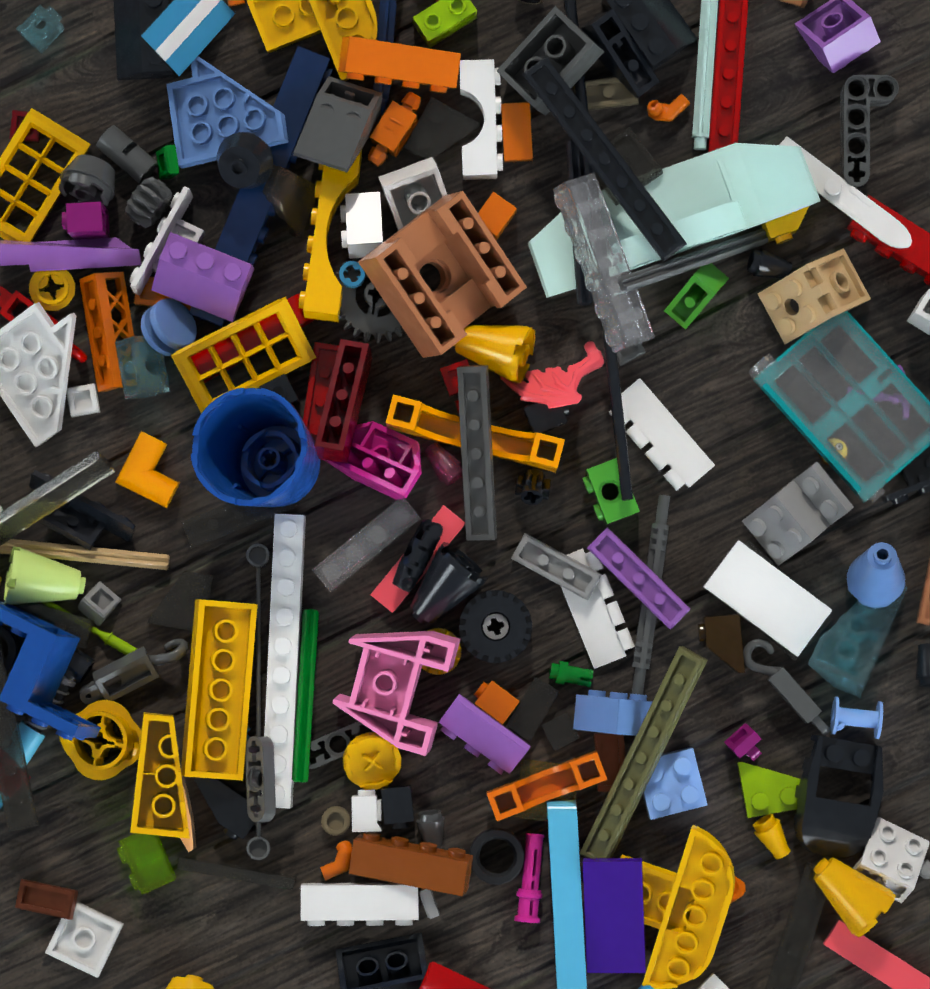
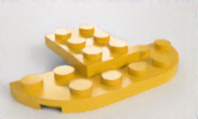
M246 0L267 53L322 33L339 78L343 81L349 79L346 78L347 73L338 72L342 37L352 36L377 40L378 23L371 0Z
M695 825L691 827L677 873L642 861L645 925L659 929L642 986L650 985L654 989H672L692 979L695 980L710 964L721 935L735 888L734 868L728 853L713 835ZM623 854L621 858H632Z

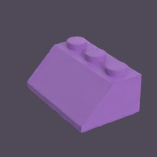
M170 232L158 261L152 291L233 322L255 269L250 263Z
M460 693L439 721L443 725L440 731L453 740L457 736L466 742L464 746L466 750L476 757H479L480 754L490 759L487 765L501 775L504 771L510 774L531 747L530 744Z

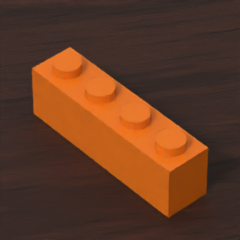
M346 36L342 37L338 72L347 73L346 78L363 81L364 76L375 77L374 83L391 85L392 80L402 81V87L419 89V85L422 84L429 85V91L447 93V88H457L461 53Z

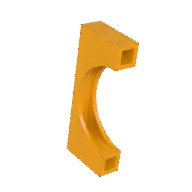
M393 394L386 419L387 428L461 448L459 416L432 408L420 401ZM491 425L494 457L556 473L565 439L538 432H522Z

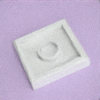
M76 901L73 920L61 918L45 953L98 978L124 923Z

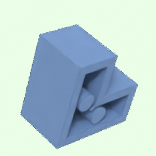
M589 690L588 695L576 694L573 729L636 736L653 701H647V695L631 693L629 699H627L628 693L610 692V697H606V691Z

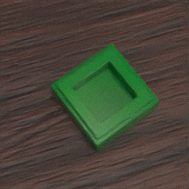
M166 145L156 152V159L158 162L160 180H169L179 174L176 146Z

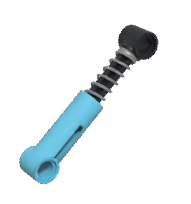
M76 648L52 703L58 706L64 703L63 698L65 695H69L68 690L74 687V684L82 683L92 669L95 659ZM32 717L28 721L21 720L3 748L23 769L46 737L42 730L47 728L31 722ZM1 790L0 809L7 799V796Z

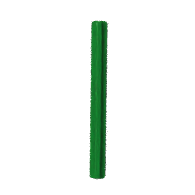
M304 609L302 619L292 780L298 783H306L309 776L319 612L316 609Z

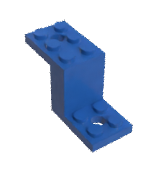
M0 601V626L3 623L11 626L12 633L25 638L1 692L0 701L8 704L6 709L15 714L23 715V713L30 715L32 717L31 722L44 728H47L49 725L57 729L56 734L64 739L72 741L73 738L84 741L85 738H97L101 729L100 726L52 703L81 638L14 605L4 604V602Z

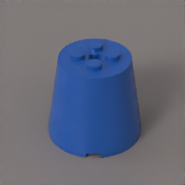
M243 387L224 393L205 408L194 427L191 453L194 471L202 485L222 501L238 506L284 507L294 504L305 497L317 481L321 460L318 458L314 446L315 440L294 406L273 391L264 388L245 389ZM274 457H276V459H275V460H276V463H275V464H273V462H272V459H273Z

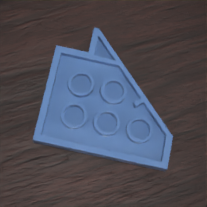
M199 56L191 63L193 77L166 84L178 166L182 169L216 161L220 144L228 136L235 133H254L270 147L289 142L285 115Z

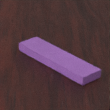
M608 527L587 547L670 630L691 610Z

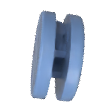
M166 298L158 301L147 309L141 317V330L145 340L155 351L162 355L171 356V354L193 343L196 339L197 327L193 316L189 314V310L183 304L174 299Z

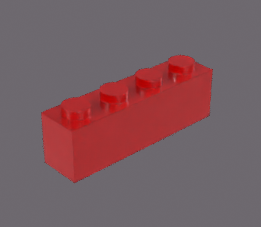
M868 195L869 199L907 228L911 235L912 244L909 248L904 249L890 247L853 219L846 228L851 231L850 236L861 243L869 242L876 247L874 250L879 255L887 259L893 257L900 262L899 266L910 274L915 272L925 278L923 281L930 286V233Z

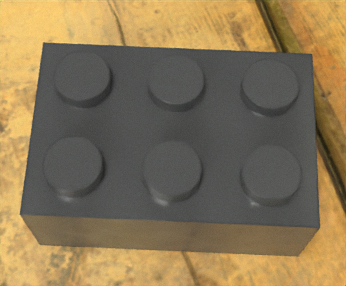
M555 6L497 69V72L528 103L546 116L550 112L525 79L523 73L544 57H547L571 89L604 51L566 14Z

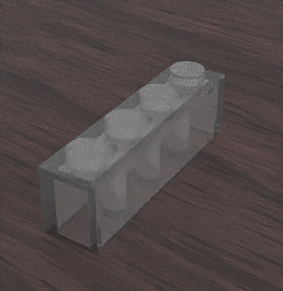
M406 499L396 500L315 566L312 571L329 592L332 593L420 522L421 518Z

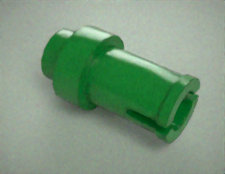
M559 660L558 664L551 663L548 678L555 679V683L562 685L567 682L590 688L592 683L590 679H593L594 671L592 669L570 666L568 662Z

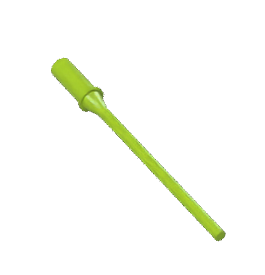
M41 602L98 635L103 640L104 645H109L124 655L137 650L136 647L113 635V632L101 631L53 602Z

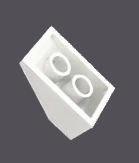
M433 157L378 177L398 231L443 196L447 195Z

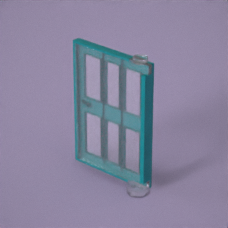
M848 311L808 331L776 360L770 353L767 354L748 372L754 379L753 381L863 503L869 499L874 503L886 492L883 486L930 446V401Z

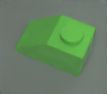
M712 263L701 266L664 312L686 330L728 281L729 277Z

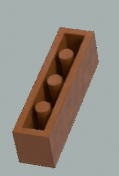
M363 832L353 840L349 874L463 896L469 889L473 855L466 854V851L463 849L449 848L444 850L437 848L436 844L430 842H421L419 845L409 843V839L394 836L391 839L380 837L381 834L378 832Z

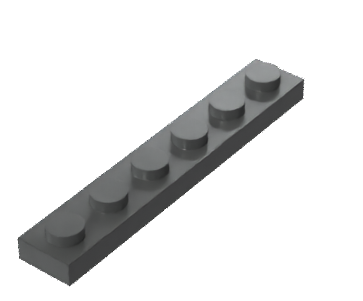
M488 365L458 366L457 377L466 541L497 539Z

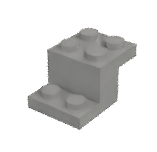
M816 462L744 518L742 522L779 566L811 543L830 525L853 509L854 506L820 464Z

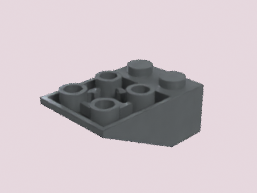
M328 76L317 93L293 155L348 173L380 120L382 93Z

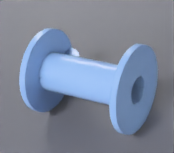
M834 697L830 720L831 734L835 735L836 731L842 730L846 725L874 728V738L879 739L883 723L882 701H878L876 711L839 707V697Z

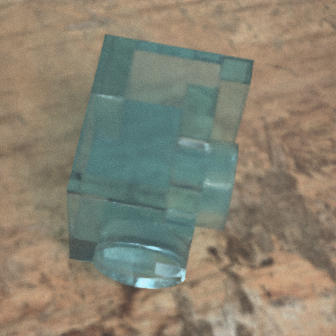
M39 5L16 30L42 54L65 28L59 22L62 17L51 6L44 9ZM42 20L46 22L43 29L36 28Z

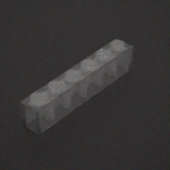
M595 172L565 181L553 189L555 204L561 210L565 221V231L572 240L575 258L583 270L586 288L591 292L595 303V313L601 319L605 330V340L611 347L612 352L616 353L655 338L638 289L624 293L618 285V279L630 274L631 270Z

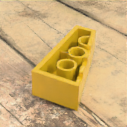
M143 712L130 833L190 839L173 715Z

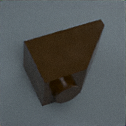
M739 614L702 618V624H698L699 641H704L705 647L736 673H745Z

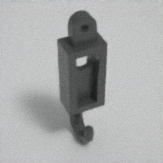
M181 638L171 640L164 645V649L169 651L174 647L177 648L172 652L158 655H149L143 646L92 672L94 680L82 686L79 690L81 701L85 704H91L103 697L105 700L114 701L160 677L156 666L180 660L188 651V642ZM116 676L121 678L120 682L110 687H107L105 684L106 681Z
M754 639L748 642L743 649L746 667L752 671L769 676L766 680L800 719L806 724L811 722L825 737L831 730L818 716L822 710L785 668L766 666L752 660L751 654L755 648L762 647L766 649L768 654H773V646L768 641L762 639Z

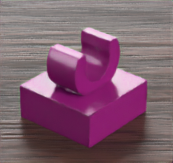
M746 723L724 741L727 747L739 758L746 754L754 761L762 754L755 746L761 738Z

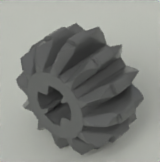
M154 177L144 179L140 185H137L136 190L132 192V196L127 201L125 212L136 224L145 228L152 226L161 218L162 214L166 212V208L170 205L172 198L171 189L161 180H157Z

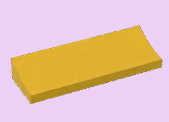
M195 600L181 761V775L184 777L243 781L258 604Z

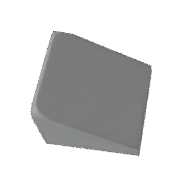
M99 581L80 601L78 609L97 626H100L121 602V599Z

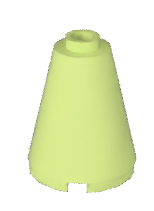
M12 547L9 562L11 563L5 580L4 604L76 600L78 594L83 595L86 577H81L80 570L26 549Z

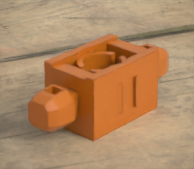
M413 92L405 95L401 101L402 106L392 100L370 135L371 142L376 147L372 146L368 154V161L377 167L382 165L388 158L387 152L397 158L419 123L417 115L413 111L417 112L421 104V97Z

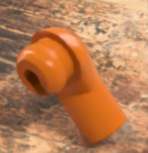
M682 94L670 104L658 103V100H652L647 105L648 115L656 121L670 122L680 115L690 105V102Z
M349 841L339 842L336 846L338 852L335 861L320 867L325 881L349 871L352 844Z

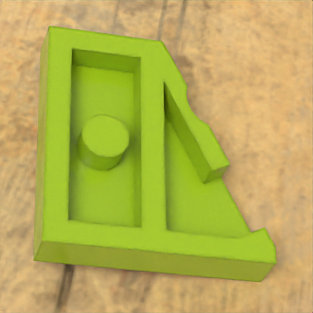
M742 761L737 762L747 818L797 809L795 791L796 785L800 784L799 778Z

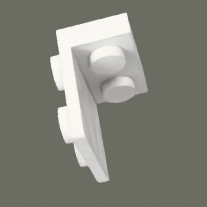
M877 817L871 838L866 844L862 857L853 869L892 890L896 895L895 900L902 903L915 888L930 843L916 834Z

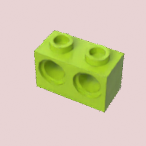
M439 0L414 16L413 25L430 49L477 19V9L471 0Z

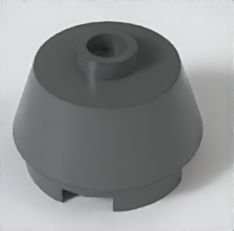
M78 155L60 174V192L63 196L69 193L79 199L77 203L101 201L104 205L108 206L109 201L115 196V170L110 164L100 158L91 155Z

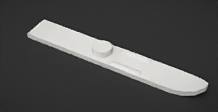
M787 136L779 144L782 146L801 147ZM801 147L818 194L890 247L904 249L911 246V235L900 221Z

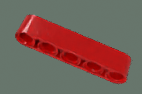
M299 293L287 300L301 328H303L315 319L304 318L303 309L299 308ZM276 314L259 322L268 341L285 332ZM253 325L236 333L245 352L262 344ZM230 337L213 345L223 364L239 356ZM208 349L191 356L200 375L217 367ZM240 361V362H238V363H236V364H234V365H232V366L226 368V371L229 370V369H231V368H233L234 366L240 364V363L243 362V361ZM220 372L204 379V384L219 376Z

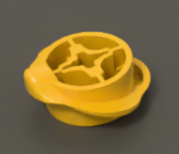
M96 701L76 714L88 721L97 716H102L101 723L97 724L101 727L97 737L103 735L104 739L114 743L103 745L101 741L95 738H85L84 741L73 738L71 741L59 736L64 751L74 762L77 770L85 777L93 780L110 779L138 760L141 729L134 722L128 710L115 701ZM111 720L119 726L123 738L115 735L113 731L114 723H111ZM83 742L91 746L94 760L86 753ZM111 748H122L114 761L109 764H103L104 758L108 757Z

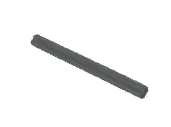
M759 229L624 275L618 279V285L620 290L626 293L768 243L769 239L766 231Z

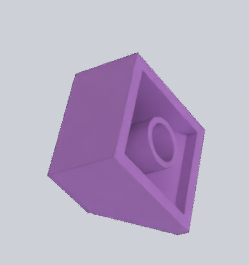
M829 0L795 23L797 30L819 62L832 73L844 68L848 63L881 42L871 16L852 0Z

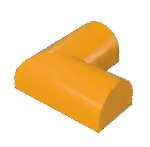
M141 431L115 483L165 508H168L180 484L155 471L167 444Z

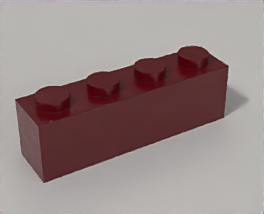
M340 340L314 445L319 459L341 463L348 462L373 359L368 343Z

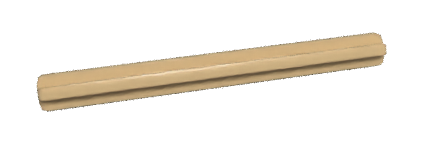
M0 538V554L10 555L12 547L15 546L49 559L168 570L170 565V556L167 554L92 547L91 550H88L83 546Z

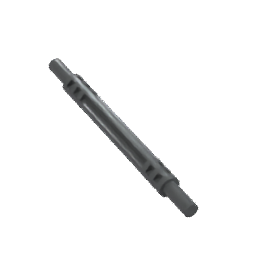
M659 495L656 519L651 527L646 564L661 580L669 531L667 517L670 496ZM642 602L632 667H635L631 694L643 695L646 669H650L657 617Z

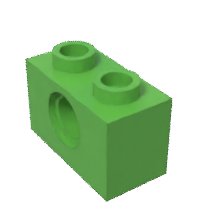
M617 458L586 469L587 476L582 479L588 494L594 493L597 504H594L593 508L598 521L604 520L605 524L608 525L640 512L634 495L633 500L622 501ZM607 484L615 486L618 491L616 499L606 500L601 492L603 486Z

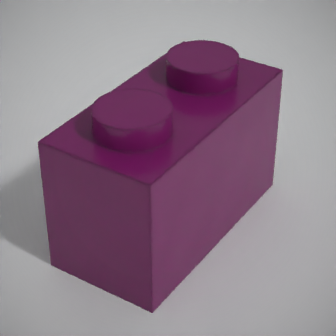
M101 201L66 203V212H62V227L67 230V234L74 240L110 238L109 211Z

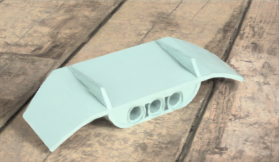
M734 143L638 177L687 243V245L673 255L772 221L821 201L801 147ZM609 189L598 191L608 278L661 260ZM586 196L591 275L593 284L597 281L589 220L588 202ZM569 204L528 243L546 298L576 289L571 210Z

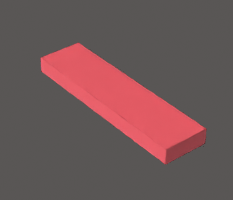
M444 505L432 519V522L443 526V533L418 582L427 572L443 542L450 544L465 526V522ZM401 558L370 594L392 613L410 593L392 584Z
M839 919L823 942V945L892 989H930V977L866 936H855L849 931L845 923Z

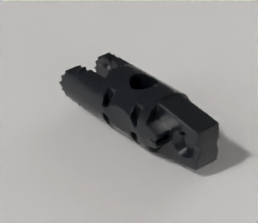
M429 519L421 521L399 562L392 582L393 585L407 592L412 591L422 576L440 540V536L443 533V526L441 524L432 522Z

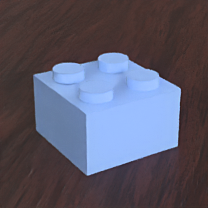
M692 747L662 754L643 793L650 820L707 806Z

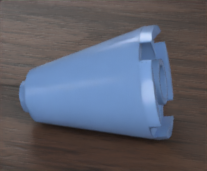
M880 542L874 544L851 563L847 572L848 590L864 606L880 608L892 604V602L900 597L905 586V573L896 550L890 544Z

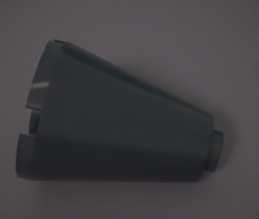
M443 542L438 548L410 604L413 610L411 612L412 616L422 624H425L426 621L429 623L435 622L484 585L488 579L487 576L481 577L479 575L483 570L470 557L459 549L455 553L450 551L449 547L451 544Z

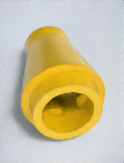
M773 814L765 815L753 824L754 834L773 854L776 860L785 857L791 852L780 820L775 818Z

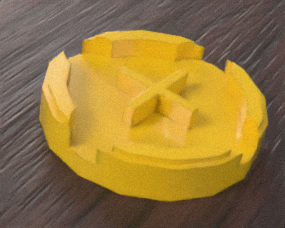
M366 732L356 736L347 745L343 754V767L348 779L352 783L359 785L360 788L365 790H378L388 786L401 769V755L397 747L375 732Z

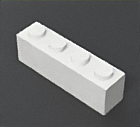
M393 882L301 884V921H307L308 926H324L325 921H337V926H353L354 921H366L367 926L384 925V920H395V925L409 926L413 925V920H419L418 887Z

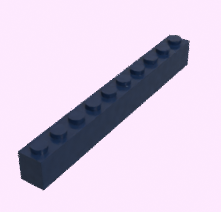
M300 46L297 47L273 106L285 115L289 142L270 147L273 153V170L264 184L252 189H239L215 250L250 263L255 267L258 259V254H255L259 243L264 244L267 238L269 228L266 227L268 219L270 216L275 217L280 205V201H277L280 190H286L291 175L287 174L291 163L296 164L299 157L293 155L317 93L328 76L332 77L334 69L331 68L330 58ZM192 306L189 314L193 317L220 328L225 327L226 323H232Z

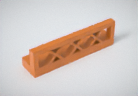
M124 272L93 273L79 279L98 392L142 385ZM115 279L117 292L114 296L107 290L106 280ZM114 307L121 312L122 320L119 324L112 319L111 311ZM119 335L126 342L124 352L119 350L116 345V339ZM123 364L130 369L132 380L122 381L120 368Z

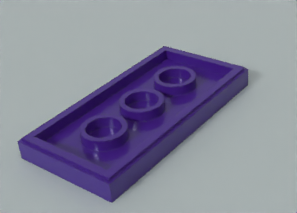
M583 858L587 973H646L642 858Z

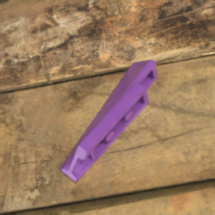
M116 237L46 242L0 240V266L29 264L30 272L137 266L142 264L139 249L130 248Z

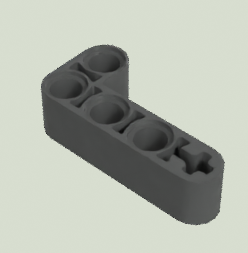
M853 75L846 80L841 88L840 177L858 190L866 184L870 176V106H887L893 101L899 91L898 82L889 75ZM852 84L858 85L862 90V95L858 97L851 95L848 86ZM877 86H888L891 95L888 97L881 96L877 91ZM848 114H859L862 118V124L853 125L850 123ZM851 141L858 142L862 147V152L860 154L850 152L848 143ZM859 162L856 166V175L861 177L857 182H854V178L849 177L854 169V163Z

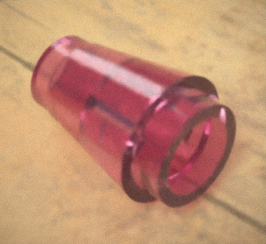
M438 442L433 443L424 451L440 482H444L449 486L462 477V463L440 446Z

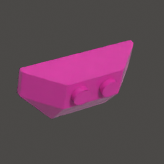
M374 421L356 425L347 463L324 460L351 479L395 500L407 498L422 474L419 443Z

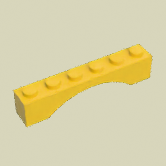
M362 150L348 173L319 164L318 170L323 171L322 181L317 180L315 186V198H319L318 208H312L311 225H315L314 236L309 235L307 241V253H311L310 264L305 263L303 269V280L307 281L306 291H301L299 297V308L303 309L304 318L339 322L343 293L342 286L334 275L328 259L327 238L331 221L338 206L344 200L345 194L350 193L358 185Z

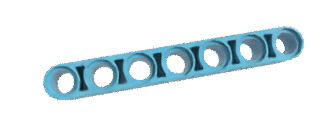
M576 799L547 801L557 989H587Z

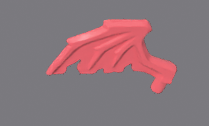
M589 341L584 345L587 357L576 364L569 365L567 372L558 366L546 368V372H541L538 369L527 371L525 379L529 383L525 381L521 383L512 382L502 376L500 378L521 396V401L545 404L549 409L580 402L582 395L577 392V387L581 378L601 368L604 364V359L595 343Z

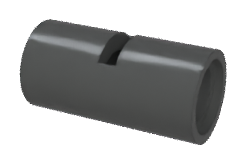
M115 125L109 127L96 144V147L139 184L144 179L149 178L158 166V162Z

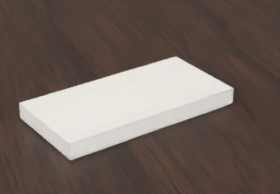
M739 540L703 586L796 657L800 655L832 611L831 608Z

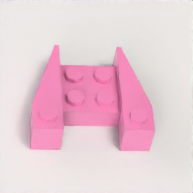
M435 631L355 634L349 639L348 643L363 647L351 697L339 694L333 699V704L395 747L426 756L431 751L438 722L409 714L422 665L448 672L454 666L461 639Z

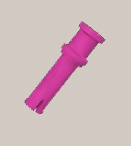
M526 833L522 886L518 888L516 896L519 897L518 914L514 916V921L540 923L538 908L539 899L543 897V894L539 890L544 835Z

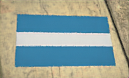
M173 0L141 37L180 76L235 13L223 0Z

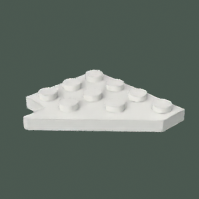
M39 302L34 303L0 329V396L35 447L42 445L62 430L77 317L75 313H71L54 325Z

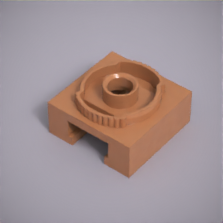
M464 191L443 196L358 261L423 358L445 353L467 335L464 328L490 307L502 308L527 288ZM425 264L435 266L440 273V284L434 291L430 290L419 273Z

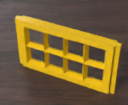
M33 108L27 113L0 157V178L6 170L24 181L14 197L0 189V196L10 202L5 213L0 218V237L4 240L32 242L62 194L59 190L60 176L51 190L32 179L42 163L59 174L65 169L46 158L54 143L57 142L74 153L65 168L78 155H86L91 146L87 141ZM31 128L50 138L41 154L22 143ZM18 149L37 160L28 175L9 165ZM28 185L47 195L38 211L19 200ZM15 206L34 217L25 233L6 222Z
M286 296L171 354L201 414L211 402L219 397L217 396L212 399L203 380L220 372L229 391L243 387L245 389L259 388V386L283 374H287L316 358ZM276 314L285 332L268 341L259 322ZM253 325L262 344L245 352L236 333ZM230 337L239 356L223 364L213 345ZM288 337L297 356L280 364L271 345ZM208 349L217 367L200 375L191 356ZM265 349L274 368L257 375L248 357ZM243 361L252 379L235 387L226 368Z

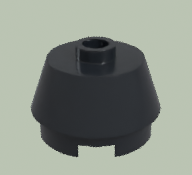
M239 132L228 136L220 144L217 152V165L220 175L225 182L237 188L252 189L261 186L268 180L273 170V153L270 146L251 132Z

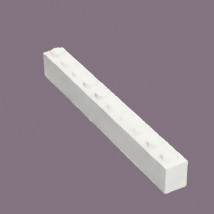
M275 514L264 736L269 737L274 746L276 808L290 809L293 807L294 781L292 780L299 678L306 516Z

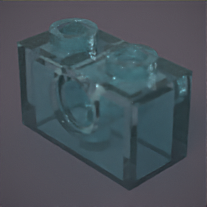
M132 336L115 342L125 399L154 397L170 392L164 355L155 351L147 343L144 336Z

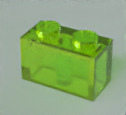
M134 833L118 841L120 847L117 848L119 857L123 864L128 862L132 874H129V879L135 891L140 890L143 895L177 879L158 835Z

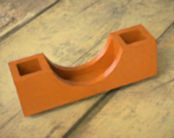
M595 750L489 790L486 794L496 821H500L548 800L582 790L608 779L599 755Z

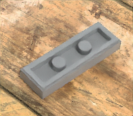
M524 533L511 558L586 600H589L602 575L527 533Z

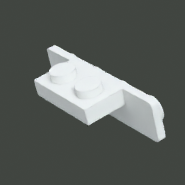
M184 186L181 193L177 192L174 195L167 218L163 217L157 227L158 235L156 239L145 248L143 254L144 261L140 268L136 267L130 277V287L135 294H141L152 272H156L160 255L170 232L201 243L205 235L204 230L181 220L193 198L190 188Z

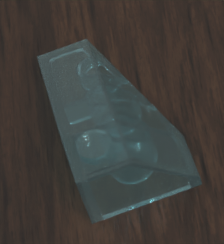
M904 586L900 597L887 607L872 608L864 606L857 601L838 619V622L828 632L826 631L820 637L808 665L833 687L861 698L908 587Z

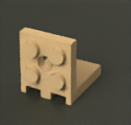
M844 248L804 265L758 293L784 344L795 340L827 320L871 299ZM791 299L798 303V313L791 308Z

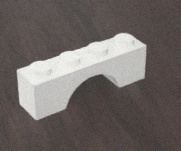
M494 59L460 60V95L473 100L479 106L484 118L483 128L479 135L472 142L462 146L463 180L497 179V171H503V153L497 154V142H502V125H496V114H501V96H495V85H501L500 74L497 72L498 68H494Z

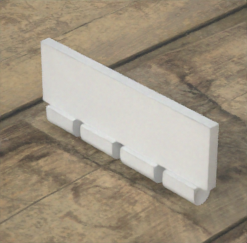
M640 378L621 393L624 422L626 424L631 421L634 424L626 433L640 449L647 443L652 445L645 455L659 471L667 464L671 467L663 476L676 491L684 484L688 488L691 487L715 466Z
M583 548L567 555L595 571L603 569L601 561L591 552L585 553ZM601 575L589 600L561 586L593 668L596 669L626 657L625 650L633 648L635 645L628 628L620 631L615 629V626L624 623L625 620L617 601L605 604L604 599L614 596L607 575Z

